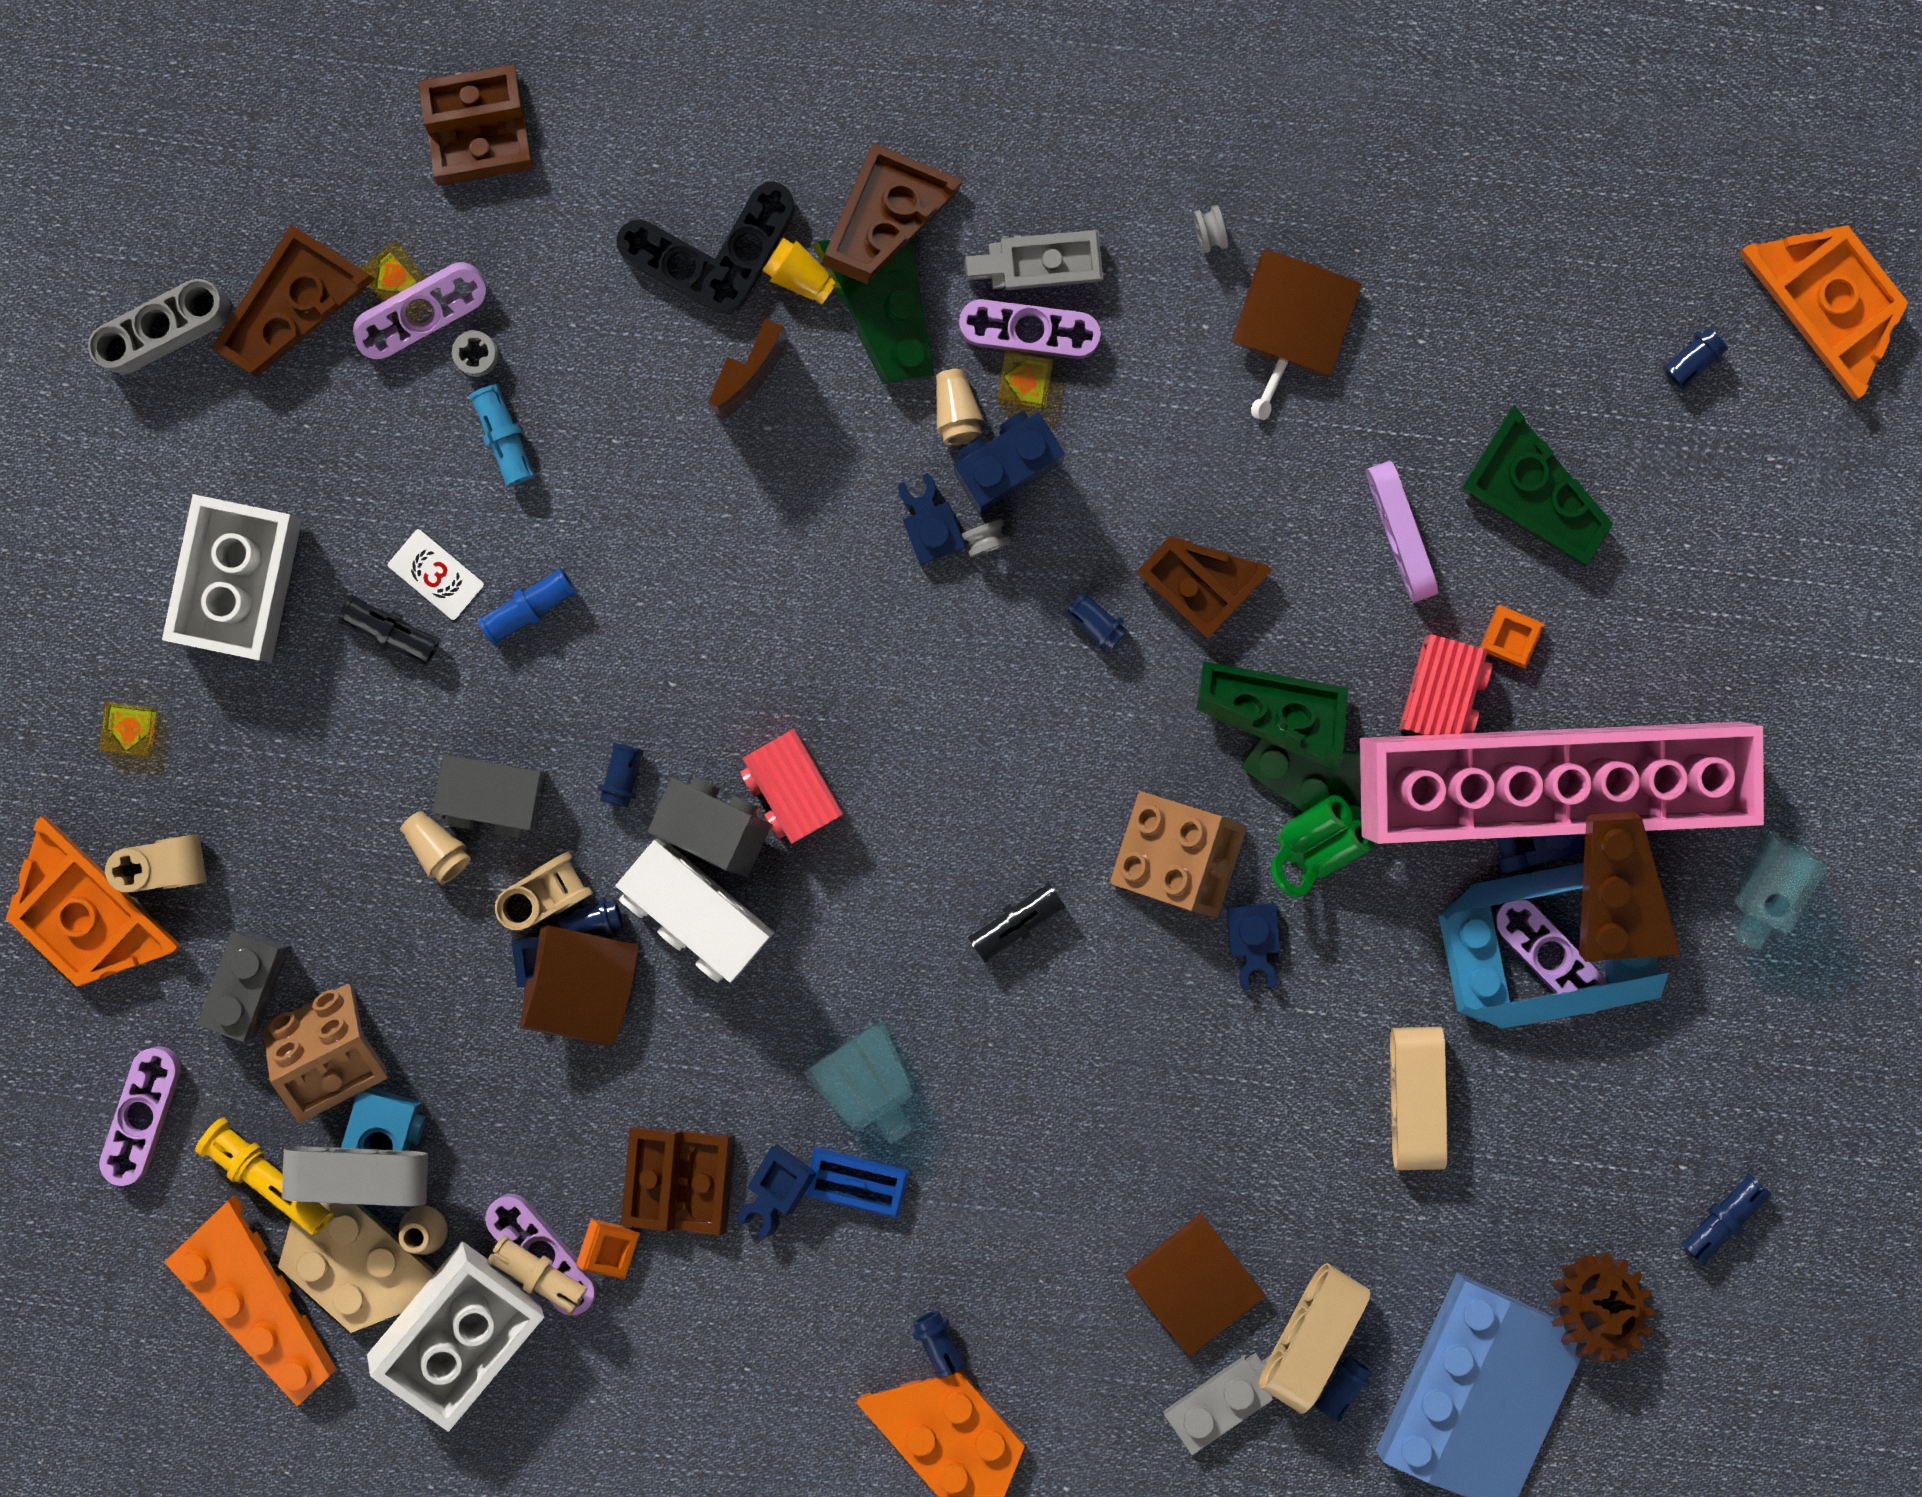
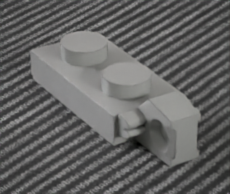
M1099 230L1001 238L1000 242L989 244V254L966 256L964 262L967 281L992 279L993 289L1005 288V290L1102 282L1103 280Z
M1256 1353L1246 1359L1242 1356L1163 1411L1165 1417L1191 1455L1197 1453L1273 1400L1272 1397L1274 1396L1259 1387L1261 1373L1270 1356L1262 1361Z

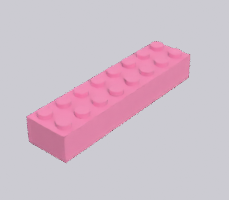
M1744 722L1360 738L1362 837L1378 844L1585 834L1586 814L1635 811L1642 818L1645 831L1764 825L1763 726Z

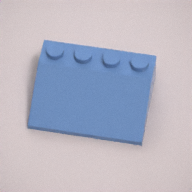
M1457 1272L1378 1443L1376 1452L1383 1463L1429 1484L1464 1497H1518L1580 1363L1581 1358L1575 1356L1577 1343L1562 1344L1561 1339L1566 1330L1564 1326H1552L1551 1321L1555 1317Z

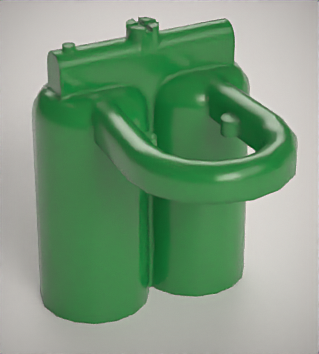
M1331 795L1293 818L1282 827V831L1274 838L1281 848L1272 860L1271 875L1277 887L1284 894L1293 898L1303 897L1311 890L1317 877H1327L1370 852L1374 848L1375 842L1362 837L1361 821H1352V812L1346 801L1337 795ZM1290 861L1291 864L1296 862L1303 869L1305 874L1301 875L1302 882L1300 886L1297 887L1288 882L1283 873L1284 862Z

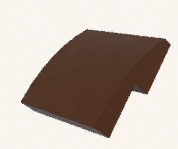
M514 64L418 81L423 122L429 138L433 175L438 186L534 169L523 101Z
M1267 249L1262 250L1231 342L1270 359L1284 360L1317 375L1331 376L1362 284L1299 259Z
M764 319L746 365L729 357L726 358L708 402L715 415L726 418L748 401L762 386L773 371L789 341L784 326Z
M549 925L541 928L534 977L526 980L520 1028L609 1047L614 1046L630 996L639 945Z
M630 1127L621 1226L666 1232L681 1230L719 1236L727 1234L735 1136L684 1130Z
M1201 1213L1124 1273L1127 1280L1189 1357L1266 1297L1260 1286Z

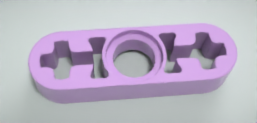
M464 262L454 263L365 311L356 319L353 326V335L358 350L371 359L386 358L476 309L483 302L486 294V287L481 273L471 264ZM461 277L466 283L474 280L470 285L471 294L469 296L463 297L460 292H455L445 297L449 308L442 310L440 301L433 290L440 288L443 297L454 291L455 285L453 281L456 278ZM416 299L429 301L433 305L431 317L420 323L409 320L405 315V310L411 301ZM394 311L397 312L399 322L406 330L405 332L399 334L397 325H394L384 332L385 341L378 344L374 339L365 341L369 336L367 330L369 326L375 324L379 330L385 329L393 324L390 314Z
M979 299L968 303L963 308L959 318V328L963 338L974 346L1070 359H1083L1090 356L1097 349L1101 336L1097 321L1087 313ZM983 310L987 312L988 320L1003 323L1002 312L1012 313L1008 322L1009 340L999 339L1002 329L986 328L984 336L975 335V327L967 325L968 318H976L978 311ZM1025 316L1038 318L1044 326L1043 336L1034 343L1023 342L1016 335L1015 326ZM1051 319L1061 320L1058 330L1072 331L1075 323L1084 324V332L1092 334V341L1086 340L1081 348L1076 349L1072 347V339L1057 336V347L1048 346L1047 344L1052 332Z
M1387 461L1367 468L1368 483L1410 599L1415 603L1437 595L1436 579L1392 461Z
M1519 900L1497 906L1493 914L1496 933L1555 994L1577 990V987L1568 979H1564L1561 986L1556 982L1557 978L1566 975L1571 970L1575 961L1580 967L1573 970L1572 973L1579 980L1586 983L1594 980V986L1607 984L1604 976L1590 962L1584 961L1579 955V951L1531 902ZM1510 909L1515 912H1520L1524 909L1527 912L1523 921L1532 932L1537 933L1540 926L1546 930L1545 933L1531 941L1527 951L1521 945L1530 939L1518 929H1513L1510 932L1506 929L1510 922L1506 913ZM1554 941L1562 947L1564 959L1556 969L1546 970L1538 962V950L1544 943Z
M156 1046L143 1050L132 1062L99 1162L103 1177L111 1184L117 1186L132 1184L140 1180L148 1171L181 1073L180 1060L169 1048ZM160 1057L162 1059L161 1067L168 1070L167 1076L157 1078L151 1092H160V1099L150 1093H136L137 1086L141 1089L148 1087L151 1079V1071L145 1069V1063L155 1061ZM135 1102L147 1104L153 1112L152 1124L145 1130L134 1128L128 1120V1110ZM122 1133L132 1139H145V1145L141 1143L133 1145L129 1160L136 1163V1169H130L123 1175L119 1173L120 1164L113 1161L114 1156L125 1153L130 1139H120V1134Z
M506 1194L497 1198L489 1206L485 1217L486 1226L492 1236L499 1242L504 1235L509 1237L511 1241L516 1240L521 1235L514 1226L508 1225L503 1228L498 1223V1220L502 1217V1213L498 1209L500 1206L507 1210L512 1209L514 1206L518 1208L521 1214L516 1220L521 1228L526 1231L533 1224L538 1230L529 1235L520 1246L528 1251L529 1246L533 1242L545 1241L553 1247L555 1260L551 1266L558 1270L563 1261H565L570 1268L563 1273L577 1282L581 1281L588 1287L586 1294L582 1296L585 1301L581 1302L571 1315H579L585 1312L591 1306L597 1294V1285L593 1276L576 1266V1256L525 1198L516 1194ZM551 1302L559 1312L570 1315L566 1310Z

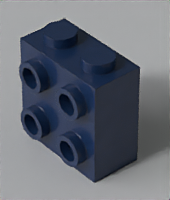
M1025 411L1016 414L999 426L1001 429L999 431L1000 436L986 444L981 437L957 453L959 462L954 464V475L979 515H982L1063 463L1065 452L1039 411L1029 418Z

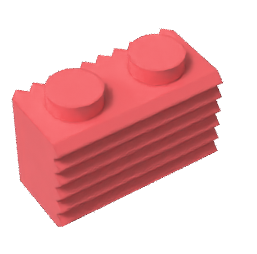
M1433 634L1425 636L1399 730L1415 735L1474 733L1479 717V711L1472 709L1476 691H1485L1492 671V663L1485 662L1488 650Z
M796 729L790 730L743 757L747 768L740 771L741 776L754 797L763 793L772 809L764 815L766 820L772 824L771 829L778 840L787 836L790 843L793 844L844 815Z

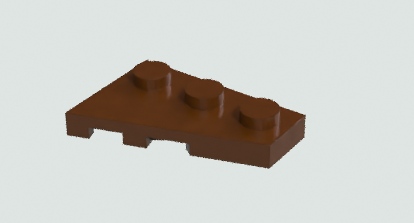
M872 143L826 249L821 266L868 284L959 192L963 180Z
M290 225L211 348L255 377H258L376 279L298 228Z
M1635 811L1586 814L1579 955L1585 962L1681 955L1642 818Z

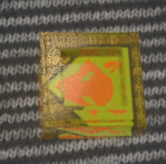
M397 240L393 241L360 268L376 279L370 286L383 302L427 278Z
M1005 351L997 401L1045 409L1053 359Z
M104 702L99 751L151 757L157 708Z

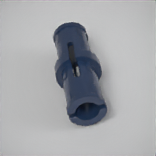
M1748 1173L1745 1179L1720 1205L1716 1202L1713 1203L1708 1209L1711 1214L1680 1244L1700 1264L1705 1266L1707 1261L1733 1234L1738 1237L1744 1231L1742 1227L1744 1222L1772 1194L1766 1188H1763V1185L1756 1178Z

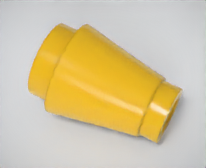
M784 237L762 269V271L771 276L770 282L815 300L821 305L825 302L834 288L833 284H835L830 273L797 240L793 244Z

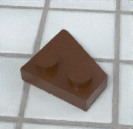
M1169 536L1135 573L1207 640L1273 569L1267 564L1256 563L1229 555L1230 553L1193 544V542Z

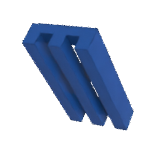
M814 1147L809 1167L816 1171L817 1174L805 1192V1197L898 1219L910 1169ZM822 1160L897 1178L896 1186L819 1168ZM818 1178L893 1196L891 1205L815 1187L816 1180Z

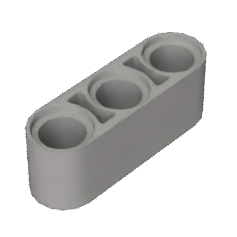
M194 279L187 281L98 327L89 338L88 350L90 357L96 364L116 374L134 372L220 328L227 322L230 316V300L224 291L206 280ZM211 293L214 299L211 311L206 315L196 316L194 311L196 299L202 294ZM159 316H168L170 327L167 334L161 338L154 339L150 332L151 324ZM120 337L123 338L126 344L124 355L116 361H110L107 355V348L110 342Z
M312 1146L284 1148L282 1199L296 1202L386 1206L425 1205L427 1198L428 1153L404 1150Z

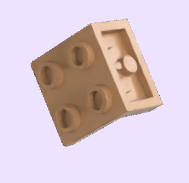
M1139 792L1110 882L1112 885L1218 919L1247 825L1149 793Z
M346 984L336 990L332 989L321 993L313 1002L293 1012H285L278 1015L263 1028L270 1083L299 1124L388 1079L385 1065L362 1033L356 995L350 984Z

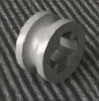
M1212 206L1211 211L1207 214L1202 213L1200 210L1193 211L1195 230L1202 253H1210V249L1213 246H1219L1221 250L1227 249V233L1219 206Z
M471 330L462 333L457 337L452 347L454 363L462 372L469 376H485L492 372L498 363L499 352L497 345L488 335L481 331ZM481 341L479 346L482 349H488V356L481 357L479 359V366L472 367L470 366L472 362L469 359L463 360V351L471 350L472 342Z
M1003 519L986 523L962 534L963 539L971 543L972 547L968 551L970 558L1011 543L1009 536L1002 534L1001 529L1005 525Z

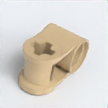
M194 834L155 841L154 844L123 848L115 851L108 858L105 865V876L108 883L120 892H137L161 887L164 890L206 883L207 877L200 835ZM130 862L141 864L142 873L134 875V879L132 876H124L123 867L128 866Z
M567 851L532 871L528 877L505 889L498 896L495 902V913L498 921L504 927L511 930H524L533 927L553 914L558 915L593 894L590 887L583 886L570 863L573 858L571 853ZM557 873L559 874L561 880L567 888L568 893L565 892L563 886L556 876ZM515 894L527 896L532 904V913L523 922L512 920L507 913V903Z

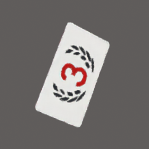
M419 529L411 535L388 563L390 569L451 620H455L484 585L480 579Z

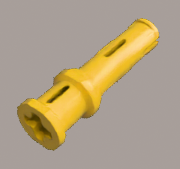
M224 1117L220 1118L207 1129L198 1141L195 1152L201 1157L208 1155L227 1170V1178L232 1182H238L239 1184L246 1182L311 1236H317L328 1225L333 1213L320 1203L296 1202L282 1199L283 1174L264 1159L265 1153L262 1151V1147L257 1143L250 1145L230 1129L231 1123Z

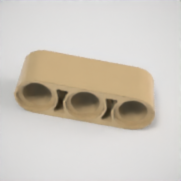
M1392 1028L1390 1033V1073L1395 1170L1446 1169L1447 1106L1443 1028Z
M1328 1263L1321 1266L1309 1282L1268 1359L1259 1379V1387L1299 1413H1306L1321 1394L1370 1298V1290Z

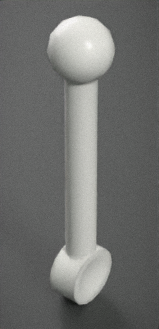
M1281 359L1278 360L1261 399H1257L1252 404L1251 414L1254 418L1265 420L1269 417L1271 413L1270 401L1288 362Z

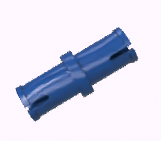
M559 567L554 573L527 590L519 588L514 591L513 599L486 616L480 617L478 623L488 640L496 646L501 640L528 623L536 625L541 622V615L578 593L567 573Z

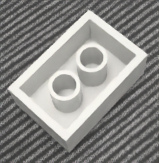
M193 494L162 640L272 663L302 519L286 513Z
M663 839L653 840L615 885L624 893L619 898L624 906L640 918L648 914L662 925L657 931L658 934L679 951L686 946L700 957L695 963L696 966L717 983L723 978L730 983L735 980L775 933Z
M463 1241L367 1354L370 1377L448 1432L544 1318L539 1297L536 1294H529L524 1291L521 1283L494 1265L488 1264V1259Z

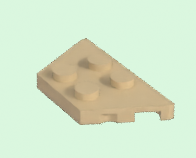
M320 1203L332 1212L333 1216L328 1225L317 1236H311L291 1219L278 1268L350 1333L401 1314L436 1273L420 1256L405 1251L399 1243V1238L362 1204Z

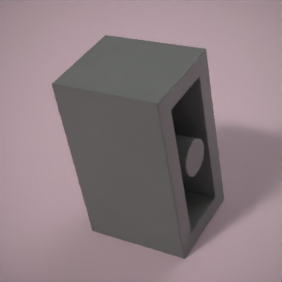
M443 755L432 813L446 815L444 825L474 829L475 821L494 824L492 832L494 834L522 838L523 829L536 830L546 772L453 755Z
M694 776L690 784L672 778L647 832L726 871L748 878L772 826L771 823L756 816L760 807L734 795L728 803L717 797L720 788Z
M246 929L232 931L197 1025L241 1042L256 1038L290 946Z

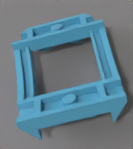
M1584 863L1470 884L1469 888L1456 901L1451 902L1438 915L1458 1013L1475 1020L1480 1019L1497 1026L1498 1029L1658 999L1662 996L1669 973H1660L1657 957L1603 960L1607 984L1510 1002L1491 906L1583 888Z

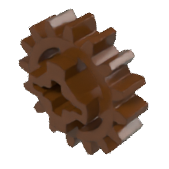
M1610 1253L1596 1256L1591 1254L1577 1258V1263L1566 1265L1562 1268L1566 1278L1553 1281L1552 1283L1554 1289L1560 1293L1558 1299L1549 1300V1306L1559 1309L1560 1313L1559 1317L1551 1321L1552 1326H1564L1566 1333L1563 1335L1561 1342L1563 1345L1576 1342L1575 1356L1579 1358L1591 1355L1593 1363L1628 1358L1627 1353L1639 1351L1642 1348L1639 1337L1651 1335L1652 1330L1643 1323L1644 1318L1655 1315V1310L1644 1306V1300L1652 1295L1651 1290L1639 1289L1637 1284L1643 1276L1640 1271L1631 1274L1626 1273L1628 1268V1261L1626 1259L1612 1262Z

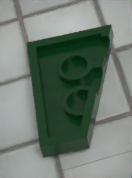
M912 239L868 284L828 268L835 282L833 287L840 301H844L858 327L856 333L882 384L923 380L935 376ZM830 240L817 241L812 245L820 261L823 260Z
M1513 405L1459 490L1581 566H1588L1613 526V523L1576 478L1573 479L1553 455L1552 449L1543 439L1537 436L1524 420L1523 414Z
M1203 662L1196 710L1337 772L1340 770L1344 751L1348 687Z
M1260 738L1242 762L1240 768L1304 812L1329 796L1337 795L1345 800L1350 807L1352 821H1361L1360 752L1357 754L1344 750L1339 772Z

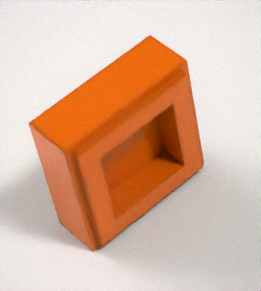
M1497 605L1479 648L1488 650L1487 655L1520 669H1526L1544 623L1504 606Z
M591 1219L576 1266L583 1271L625 1280L640 1232L634 1228Z

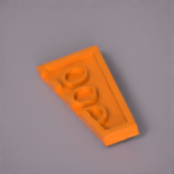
M235 1195L164 1263L293 1403L298 1406L337 1369L306 1315H300L288 1295L292 1292L283 1275H276L264 1254V1251L267 1250L264 1242L257 1231L252 1233L241 1214L244 1208Z

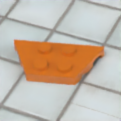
M1846 225L1813 234L1790 236L1783 240L1763 244H1750L1739 251V255L1853 401L1862 397L1867 391V383L1878 360L1882 359L1890 342L1892 330L1899 323L1908 305V301L1851 228Z
M41 816L35 822L33 830L36 831L28 859L23 861L18 877L20 885L17 893L12 896L6 920L76 987L177 952L182 947L126 892L114 889L108 883L105 872L47 816Z
M961 1369L951 1371L952 1374L945 1377H935L924 1381L915 1380L900 1384V1387L878 1393H865L857 1399L856 1403L938 1497L1005 1496L1024 1450L1025 1443Z

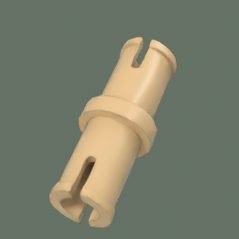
M505 1235L494 1247V1255L491 1254L487 1260L488 1264L494 1265L523 1283V1290L527 1293H539L566 1310L570 1315L582 1301L581 1296H584L588 1290L587 1286L581 1285L551 1266L553 1260L546 1256H542L541 1259L509 1240V1237Z

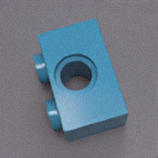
M373 1087L358 1093L341 1148L372 1149L370 1144L372 1135L375 1132H381L389 1136L393 1144V1150L409 1151L411 1143L419 1144L425 1128L426 1116L420 1115L423 1102Z

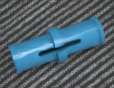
M489 385L469 395L470 400L477 411L485 432V436L482 439L487 448L491 447L506 487L514 486L533 478L535 472L531 467L519 437L522 434L521 428L518 423H513L499 385Z

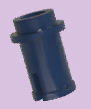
M1710 328L1706 329L1703 333L1697 331L1693 335L1695 340L1662 367L1668 378L1681 390H1685L1688 384L1713 362L1720 364L1724 360L1723 354L1728 348L1720 336Z
M1085 591L1081 593L1064 613L1067 618L1069 617L1097 642L1095 647L1098 650L1103 647L1110 652L1128 632L1122 625L1124 620L1121 617L1116 620L1089 597Z
M613 743V751L604 785H598L597 790L602 791L600 801L628 808L630 799H636V794L632 793L644 751L638 748L634 749L631 746Z
M603 897L599 899V904L565 914L560 913L557 916L559 928L594 936L606 932L609 936H613L616 929L623 928L621 911L615 899L607 901Z
M939 1310L929 1312L913 1322L915 1328L913 1337L915 1340H921L937 1378L952 1374L944 1355L949 1366L954 1367L955 1371H958L965 1365L947 1329L950 1321L948 1317H942Z
M1347 1356L1344 1362H1337L1335 1365L1338 1369L1337 1373L1319 1400H1316L1314 1403L1315 1407L1322 1413L1339 1423L1361 1388H1368L1371 1384L1368 1378L1372 1371L1350 1356Z

